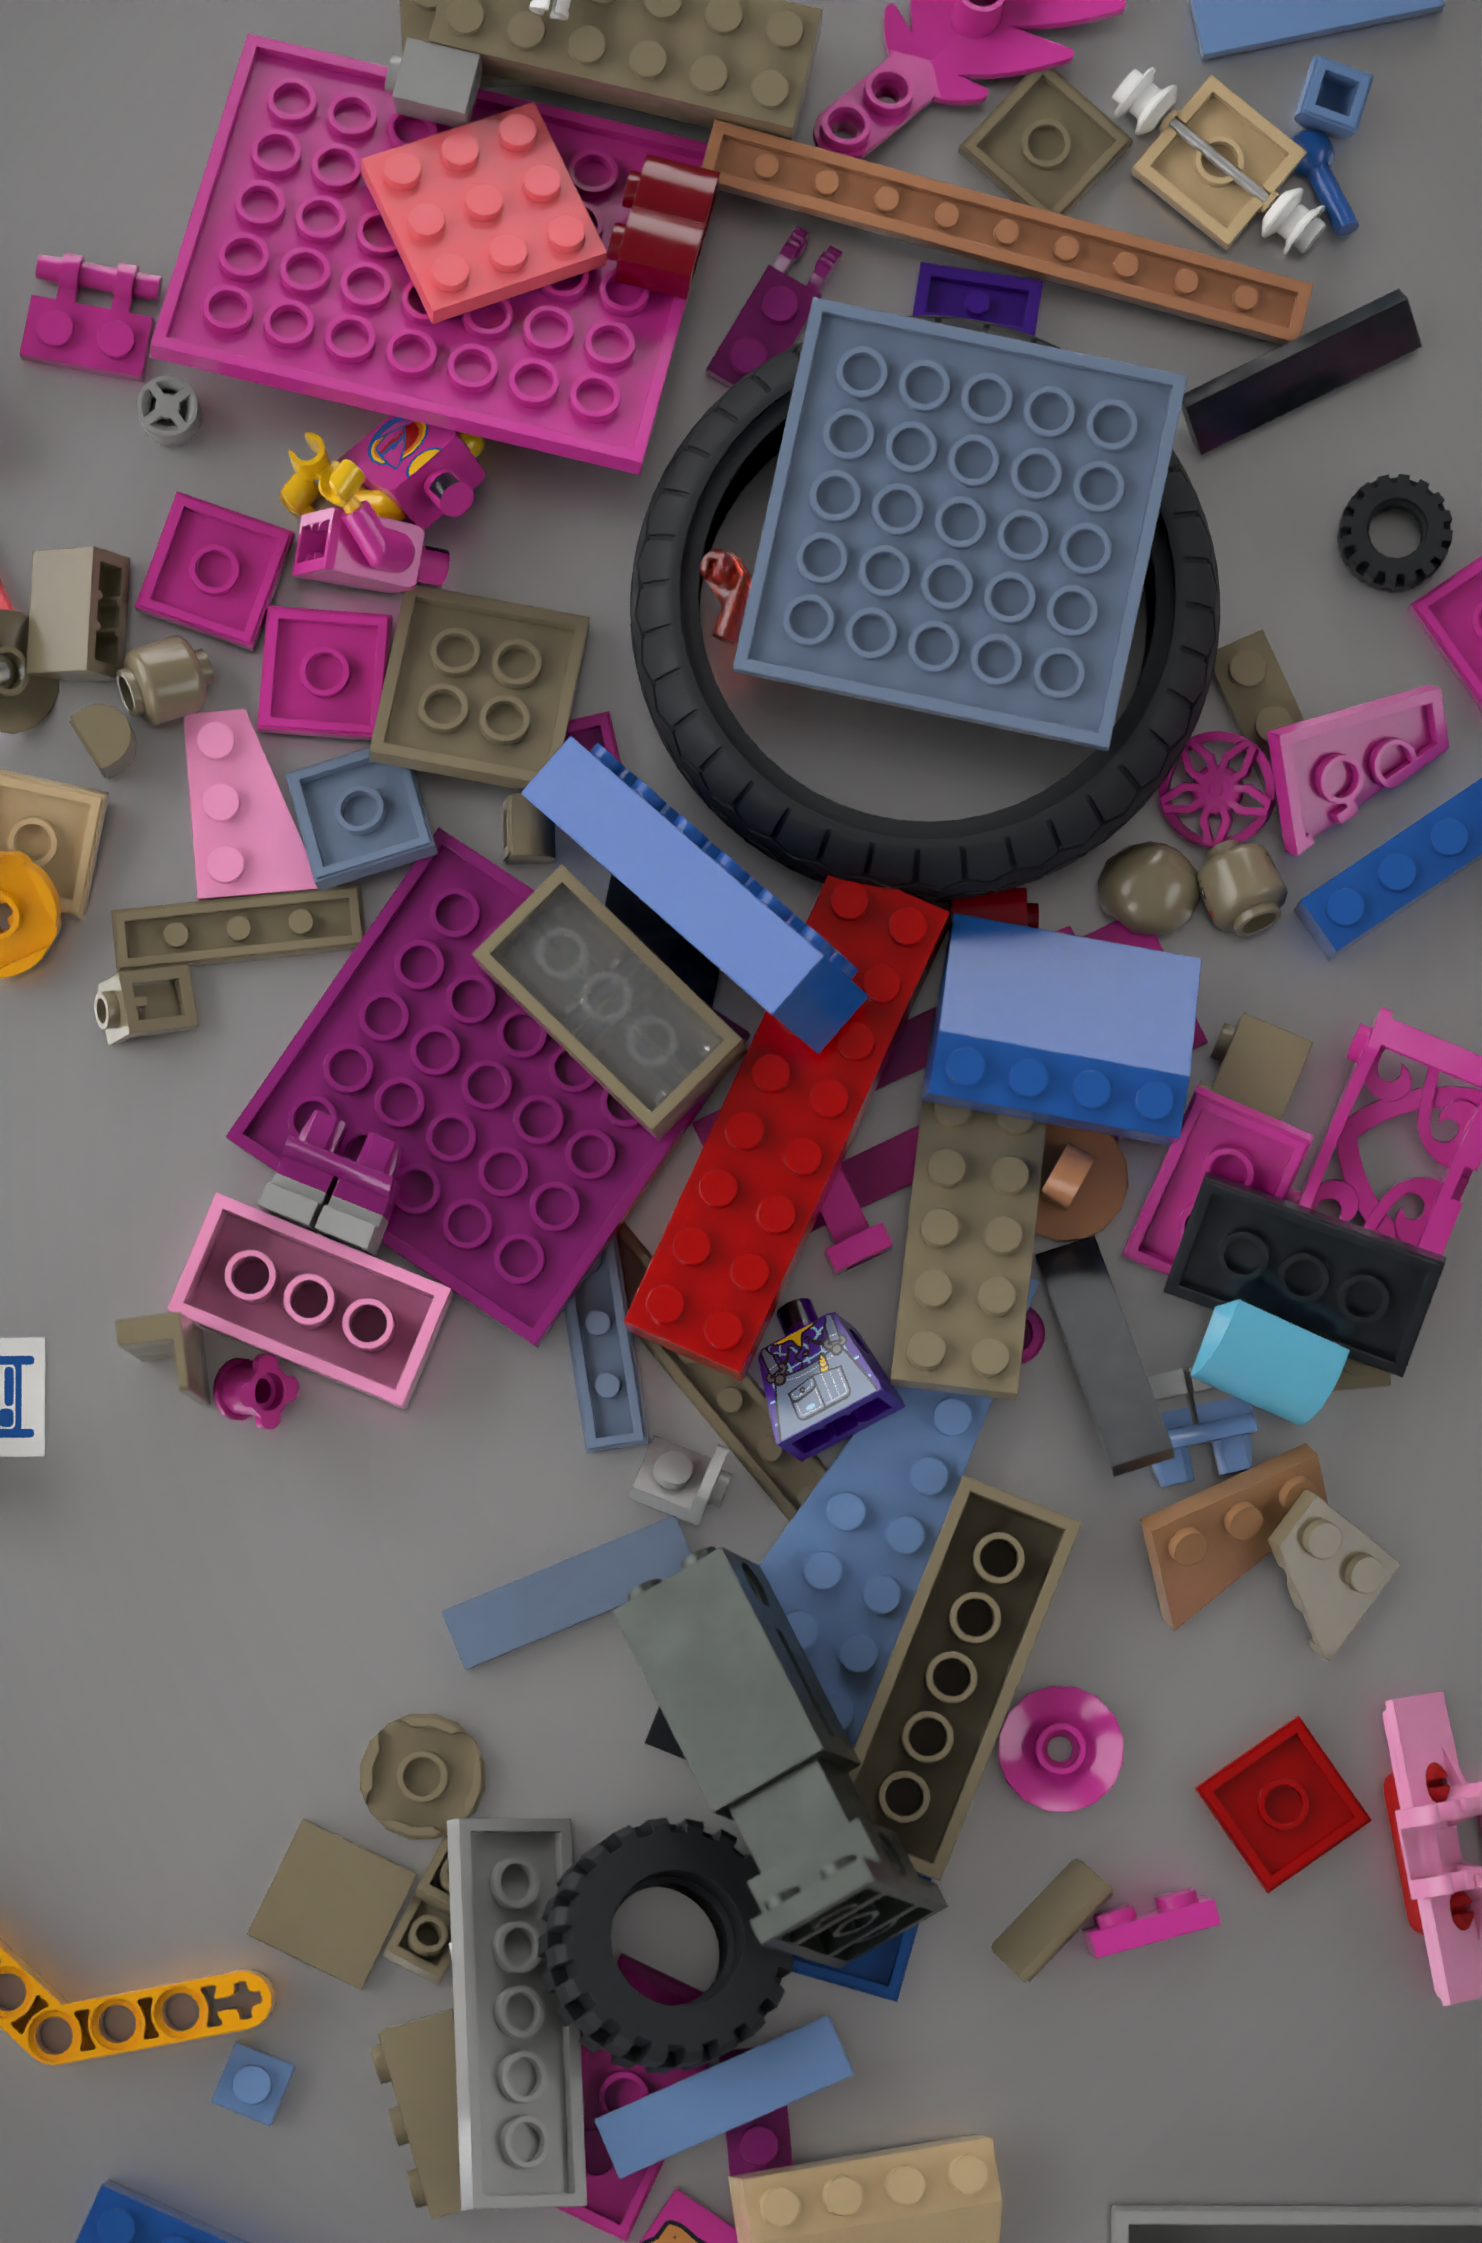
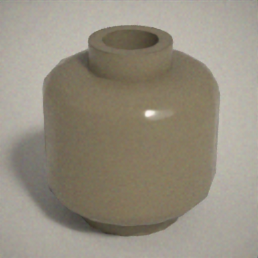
M178 635L131 649L125 655L123 669L117 670L116 673L118 689L129 714L132 717L140 715L151 725H160L200 711L206 703V686L214 683L213 669L203 649L194 651L191 645Z

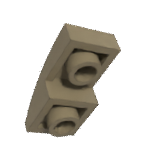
M444 1835L382 1956L438 1986L452 1961L448 1944L451 1943L447 1835Z

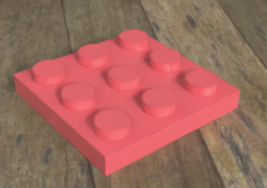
M535 102L361 159V174L432 324L606 266L607 251Z

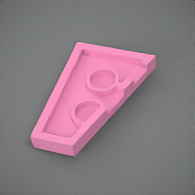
M246 709L200 712L183 716L197 899L205 901L318 889L313 878L305 846Z

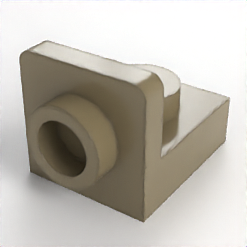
M188 965L118 972L98 985V993L94 1001L95 1017L99 1027L105 1029L109 1045L122 1044L132 1037L191 1031L199 1026Z

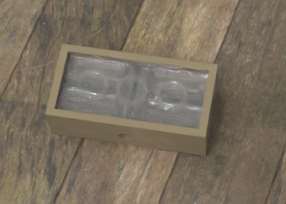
M562 864L472 953L479 966L658 1142L747 1052L743 1040Z

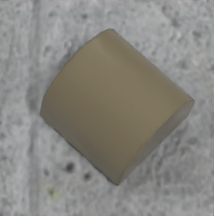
M93 704L70 716L71 721L69 722L104 778L108 777L110 779L131 764L137 750V739L131 725L121 711L107 704Z
M511 793L502 805L503 861H506V865L542 864L556 860L555 823L521 793Z

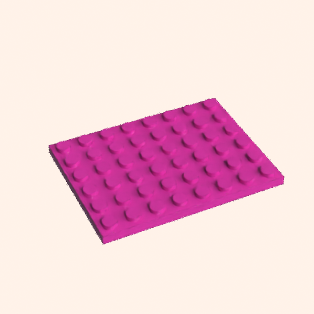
M248 33L150 344L151 358L641 475L688 300L616 282L617 262L606 259V266L432 324L361 174V159L456 127L395 113L392 99L393 92L385 91L387 66ZM478 88L470 123L532 103L533 101ZM535 102L607 252L615 222L626 225L631 211L629 208L622 207L623 195L630 170L642 172L647 154L702 167L708 143Z

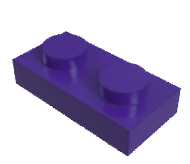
M921 262L912 316L938 315L968 318L1013 328L1035 336L1043 281Z

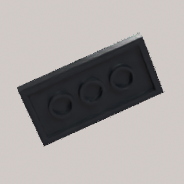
M1206 1171L1163 1292L1213 1310L1216 1306L1239 1299L1349 1349L1347 1357L1349 1359L1403 1378L1447 1257Z

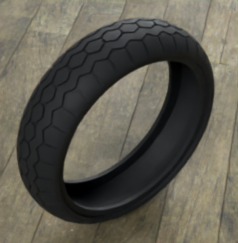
M938 315L907 316L1059 348L1038 337L990 322ZM803 342L792 346L745 375L726 391L693 426L664 470L643 520L636 546L631 579V639L643 697L663 745L691 788L707 807L730 829L767 857L790 870L821 883H824L827 875L842 880L888 889L891 886L890 889H899L926 902H941L984 896L988 894V891H992L994 894L1017 888L1068 866L1108 840L1158 790L1176 765L1187 742L1190 740L1210 688L1215 668L1220 630L1218 567L1206 516L1186 470L1172 449L1143 585L1146 635L1140 676L1127 708L1113 727L1108 751L1095 749L1089 757L1067 776L1044 791L1018 804L989 814L959 820L930 822L897 820L868 814L841 805L812 791L788 775L762 752L733 715L716 683L706 654L700 625L701 589L706 564L715 538L730 508L746 485L766 463L780 452Z

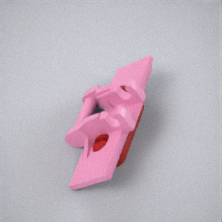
M1443 1691L1385 1701L1386 1709L1382 1716L1393 1771L1384 1780L1383 1788L1408 1921L1414 1931L1425 1937L1435 1994L1442 1999L1443 2006L1482 1998V1866L1466 1865V1863H1463L1456 1828L1458 1823L1477 1815L1482 1837V1781L1467 1783L1459 1768Z

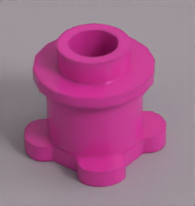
M263 1353L257 1355L253 1361L245 1358H234L226 1361L218 1370L213 1386L215 1405L222 1415L231 1420L241 1421L254 1415L256 1425L261 1429L269 1430L275 1429L279 1425L281 1412L288 1402L294 1401L299 1393L297 1379L293 1376L285 1375L278 1367L276 1356Z

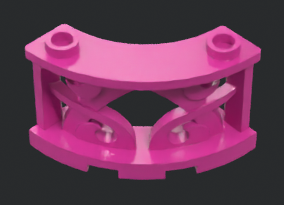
M1381 1007L1372 1027L1360 1023L1346 1054L1347 1059L1355 1062L1328 1122L1301 1190L1298 1191L1291 1188L1286 1200L1316 1210L1321 1201L1327 1198L1335 1199L1341 1206V1212L1337 1218L1349 1222L1359 1210L1365 1220L1362 1227L1443 1256L1463 1205L1460 1202L1473 1170L1477 1171L1482 1162V1056L1392 1019L1393 1011ZM1385 1049L1428 1066L1423 1087L1410 1089L1411 1075L1407 1067L1401 1062V1072L1396 1079L1390 1081L1382 1079L1378 1074V1063ZM1439 1071L1480 1089L1463 1086H1437ZM1365 1081L1370 1092L1379 1100L1366 1105L1349 1116ZM1443 1107L1439 1113V1123L1445 1119H1451L1457 1123V1134L1451 1140L1439 1141L1433 1137L1430 1128L1432 1108ZM1418 1110L1417 1128L1420 1140L1429 1155L1439 1164L1446 1167L1442 1178L1439 1180L1431 1177H1413L1402 1180L1389 1188L1378 1201L1363 1169L1358 1137L1383 1121ZM1337 1145L1338 1158L1345 1181L1340 1179L1322 1181ZM1414 1193L1423 1199L1424 1210L1418 1218L1411 1219L1406 1217L1403 1212V1206L1397 1211L1394 1221L1387 1214L1395 1202L1406 1194Z

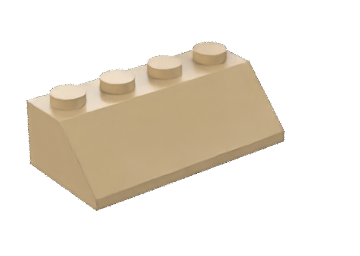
M972 2134L728 2176L738 2243H999L1002 2195L993 2137Z

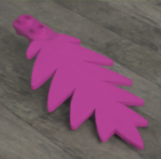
M910 0L911 29L896 5L890 3L885 8L883 19V38L888 59L820 113L814 124V143L818 148L862 159L932 101L944 105H972L986 101L988 95L987 88L970 80L1025 75L1062 66L1072 61L1073 49L1023 30L1063 28L1096 22L1123 14L1126 2L1125 0ZM889 97L896 103H884L878 100V98ZM837 132H846L853 137V139H842L834 134Z

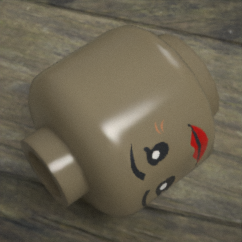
M1236 839L1221 842L1211 848L1205 855L1207 862L1198 871L1196 878L1199 895L1215 925L1223 931H1235L1238 936L1244 937L1259 933L1276 923L1281 917L1282 912L1280 908L1285 903L1288 891L1267 849L1262 845L1254 843L1241 845Z

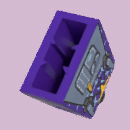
M808 1298L789 1301L777 1310L776 1316L785 1336L762 1348L758 1355L773 1434L777 1445L803 1462L905 1407L895 1387L889 1386L890 1379L860 1333L840 1315L833 1312L818 1318L812 1301Z

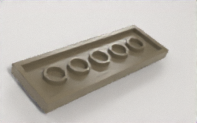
M931 1018L926 1065L935 1018ZM922 1101L889 1386L1017 1400L1047 1123Z

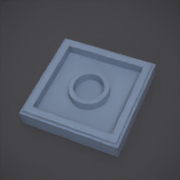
M370 747L285 773L313 878L319 891L439 854L415 770L370 762Z

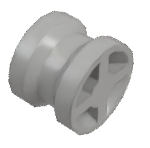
M172 375L159 376L150 380L140 390L137 399V414L146 434L154 442L167 447L181 446L191 441L199 432L202 423V408L192 386L184 379ZM182 403H184V405L181 406V414H179V412H180V405H181ZM160 419L172 420V421H173V422L161 421L160 423H157Z

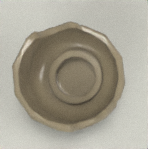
M1149 841L1126 846L1106 861L1098 879L1101 907L1106 915L1115 917L1128 928L1131 934H1144L1145 936L1169 935L1190 921L1200 901L1196 878L1197 871L1179 850L1167 844Z

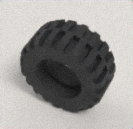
M667 1818L649 1819L640 1826L632 1828L628 1825L609 1835L584 1853L574 1865L566 1870L557 1882L558 1890L555 1896L547 1901L541 1918L547 1923L546 1932L538 1937V1957L547 1958L548 1971L541 1975L546 1994L556 1992L562 2007L556 2010L555 2013L565 2028L574 2023L584 2034L579 2042L592 2053L603 2049L612 2054L610 2063L626 2069H630L635 2065L645 2066L647 2073H667L676 2068H682L686 2071L702 2066L737 2048L740 2043L752 2037L766 2023L764 2018L767 2013L778 2007L785 1993L780 1983L783 1977L791 1973L794 1955L761 1945L750 1921L763 1913L747 1881L760 1874L759 1868L751 1852L743 1855L734 1848L738 1840L734 1835L723 1829L712 1835L704 1832V1822L686 1818L678 1824H670ZM650 1887H663L682 1893L694 1901L711 1921L719 1944V1966L714 1982L699 1998L685 2004L673 2006L655 2002L634 1989L618 1968L611 1943L613 1918L622 1903L629 1896L640 1890Z

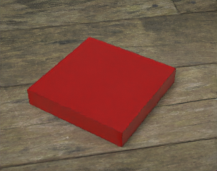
M1300 1716L1291 1719L1194 1787L1201 1800L1266 1893L1273 1891L1372 1821Z

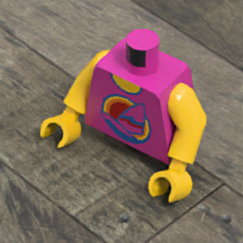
M390 415L337 461L341 463L343 460L348 459L362 470L366 480L354 495L360 502L367 500L377 516L424 527L425 530L442 515L460 516L471 507L474 499L473 489L484 481L486 472L476 458L484 450L485 438ZM306 432L304 436L307 444L318 454L313 459L301 460L290 449L288 453L296 474L304 480L312 481L320 479L330 466V460L321 437L315 433Z

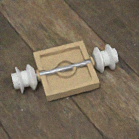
M1154 67L1149 68L1144 74L1134 69L1123 80L1112 96V99L1119 103L1114 116L1118 118L1128 112L1138 119L1135 131L1137 135L1152 132L1158 127V130L1162 133L1133 166L1131 174L1225 251L1228 250L1260 212L1263 215L1266 213L1262 220L1263 238L1278 233L1286 239L1283 252L1285 256L1294 248H1297L1304 254L1327 226L1319 218L1325 206L1321 205L1312 210L1307 209L1301 204L1304 190L1301 187L1285 191L1280 197L1277 190L1294 172L1307 152L1213 75L1209 76L1181 111L1178 112L1176 109H1173L1177 97V86L1175 84L1161 90L1152 83L1155 74Z

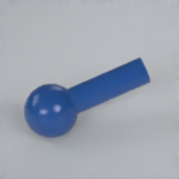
M1307 129L1296 133L1291 140L1307 153L1293 173L1298 177L1309 179L1321 205L1325 206L1324 211L1336 235L1344 237L1358 229L1359 223L1330 168L1334 160L1332 142L1324 133L1317 130Z

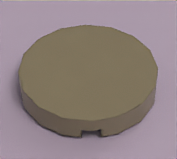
M409 1714L388 1723L371 1739L360 1763V1791L370 1813L388 1831L408 1839H437L446 1835L447 1821L457 1818H470L477 1811L486 1789L485 1761L476 1740L459 1723L437 1714Z

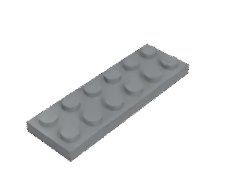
M457 1818L448 1820L447 1840L461 2211L587 2206L581 2046L579 2042L580 2029L574 2023L565 2028L555 2013L562 2005L556 1992L546 1994L541 1975L548 1971L547 1958L538 1957V1937L544 1934L547 1928V1923L541 1919L546 1903L555 1896L558 1890L557 1882L566 1870L573 1865L571 1819Z

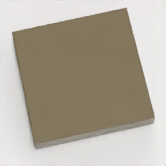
M1054 68L1027 74L959 146L958 153L1011 201L1067 216L1132 146L1133 139Z
M302 1819L247 1935L362 1990L418 1874L323 1827Z

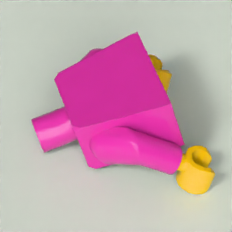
M345 459L339 463L334 460L322 474L318 484L313 480L300 478L295 472L281 488L280 501L282 505L292 514L301 518L292 572L293 577L389 594L414 590L417 582L436 586L444 584L449 570V551L423 545L424 527L379 517L367 500L360 502L354 494L366 480V477L362 470L352 461ZM321 494L328 501L340 507L334 506L316 511L311 505Z

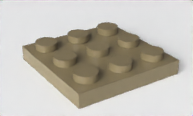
M416 585L414 590L404 591L369 749V761L524 790L566 742L589 631L590 617Z

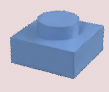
M236 2041L211 2102L271 2126L296 2065Z

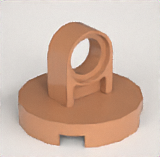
M1047 1123L1035 1236L1057 1243L1082 1240L1103 1231L1119 1213L1129 1185L1127 1162L1113 1137L1108 1134Z

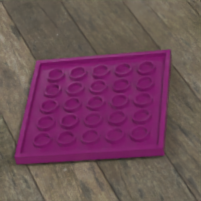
M438 827L434 833V839L439 854L414 862L234 1123L226 1138L275 1172L283 1157V1150L288 1136L290 1135L298 1139L303 1127L315 1110L336 1117L349 1125L337 1155L357 1162L369 1132L399 1143L403 1150L395 1179L402 1187L381 1243L444 1286L451 1288L453 1292L536 1348H539L721 1079L658 1142L479 966L472 953L535 890ZM710 1007L746 1044L751 1036L750 1033Z

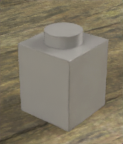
M407 37L403 55H392L385 80V91L393 92L392 99L395 113L452 127H459L470 123L483 73L480 54Z

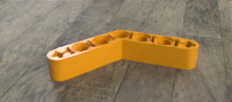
M0 1938V1976L4 1973L15 1974L21 1978L26 1988L25 2000L17 2009H8L0 2005V2027L34 2059L42 2064L60 2065L250 2029L264 2022L272 2014L276 2005V1991L272 1981L265 1974L253 1969H242L69 2002ZM239 1981H246L249 1991H260L262 2002L252 2007V2017H245L242 2007L236 2006L218 2011L217 2014L222 2023L216 2025L212 2023L214 2004L206 1986H216L215 1999L229 1997L239 1991ZM176 1993L188 1994L198 2004V2020L189 2029H180L174 2026L166 2015V2005L169 1999ZM112 2005H122L129 2008L136 2019L134 2034L126 2041H118L111 2038L103 2026L104 2015ZM50 2017L62 2018L72 2028V2043L65 2052H52L42 2042L40 2035L41 2027Z

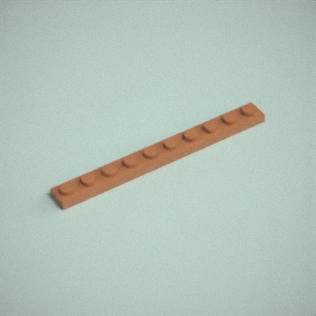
M714 119L702 168L720 172L718 190L1281 345L1300 337L1313 284L716 119Z

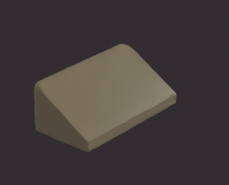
M1079 1859L1072 1860L993 1942L991 1946L993 1953L1023 1982H1030L1112 1897L1113 1889L1083 1861Z

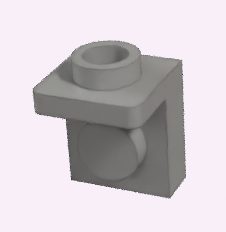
M654 1435L628 1498L699 1526L707 1505L720 1508L732 1479L733 1473L722 1469L729 1448L717 1444L712 1458H709Z

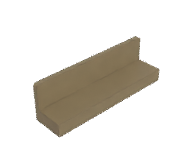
M181 1312L115 1320L119 1347L142 1362L175 1358L179 1391L200 1405L211 1404L203 1330Z

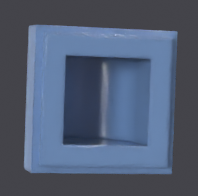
M1316 55L1312 58L1294 115L1295 122L1306 129L1320 131L1329 137H1352L1357 133L1374 75Z

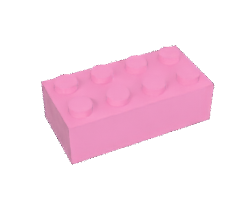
M216 1192L167 1310L170 1313L181 1312L201 1327L267 1354H272L279 1359L406 1410L454 1293L449 1287Z

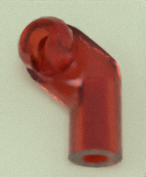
M714 549L703 557L700 564L702 577L707 581L722 604L712 636L723 642L738 645L752 576L743 561L736 554L722 549Z

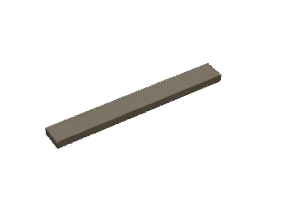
M624 1222L618 1230L630 1306L653 1256ZM636 1335L790 1522L828 1469L819 1457L814 1455L801 1462L777 1445L765 1392L748 1371L743 1382Z

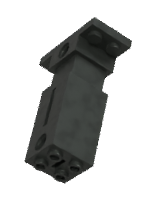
M706 1547L685 1558L681 1563L683 1569L664 1581L659 1578L652 1579L632 1589L627 1595L629 1601L614 1609L613 1613L712 1812L736 1822L761 1874L747 1881L763 1913L750 1921L761 1945L840 1969L947 1908L948 1905L938 1885L918 1877L897 1833L872 1822L848 1772L862 1764L760 1566L723 1547L718 1549Z

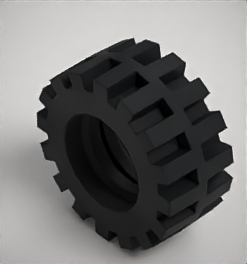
M1388 474L1378 477L1372 483L1367 482L1351 497L1339 522L1337 541L1338 546H1341V558L1345 566L1349 565L1354 571L1352 575L1361 582L1364 579L1371 583L1370 588L1379 591L1381 588H1390V592H1401L1404 588L1411 587L1413 589L1421 585L1441 566L1452 542V517L1450 509L1446 510L1443 505L1444 498L1439 492L1434 494L1428 489L1429 483L1422 479L1419 482L1410 480V475L1399 474L1397 478H1389ZM1391 508L1404 510L1411 514L1417 521L1421 532L1418 548L1408 556L1400 558L1387 557L1378 552L1371 543L1369 535L1370 522L1374 516L1381 511Z

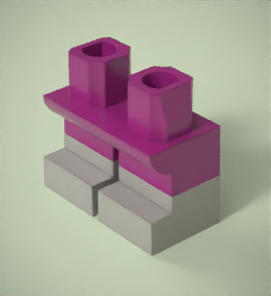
M315 1110L303 1127L298 1139L290 1135L288 1136L279 1166L271 1182H266L256 1205L268 1214L318 1234L319 1232L324 1237L376 1257L402 1187L395 1179V1176L399 1169L403 1147L393 1140L369 1132L357 1162L339 1156L337 1153L349 1125L336 1117Z

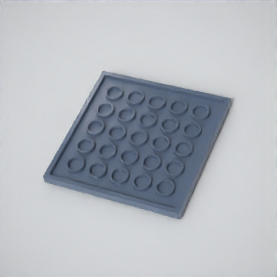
M813 297L733 664V672L1108 751L1188 375Z

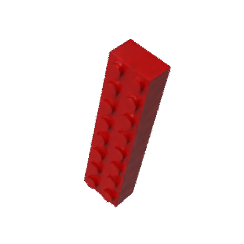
M827 875L806 924L859 970L851 981L869 997L819 1054L767 1010L765 1011L623 1321L627 1331L741 1382L745 1378L950 927L949 911L899 889H890L891 886H889V889Z

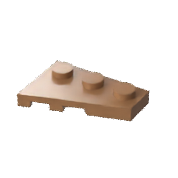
M1306 1443L1140 1519L1162 1619L1173 1631L1177 1630L1272 1551L1268 1542L1269 1537L1304 1489L1318 1495L1328 1503L1318 1454Z

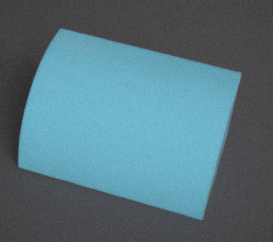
M1238 1299L1214 1308L1190 1377L1296 1425L1303 1426L1320 1411L1329 1398L1342 1373L1350 1350Z

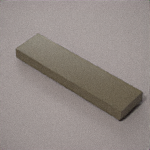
M360 884L331 887L322 891L318 889L111 910L117 973L188 965L190 968L351 951L356 948L366 933Z

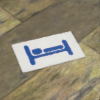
M46 1337L0 1338V1457H45Z

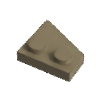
M1304 1489L1269 1537L1268 1542L1278 1566L1286 1572V1587L1294 1607L1302 1611L1312 1635V1638L1308 1640L1312 1651L1330 1662L1401 1563L1318 1495Z

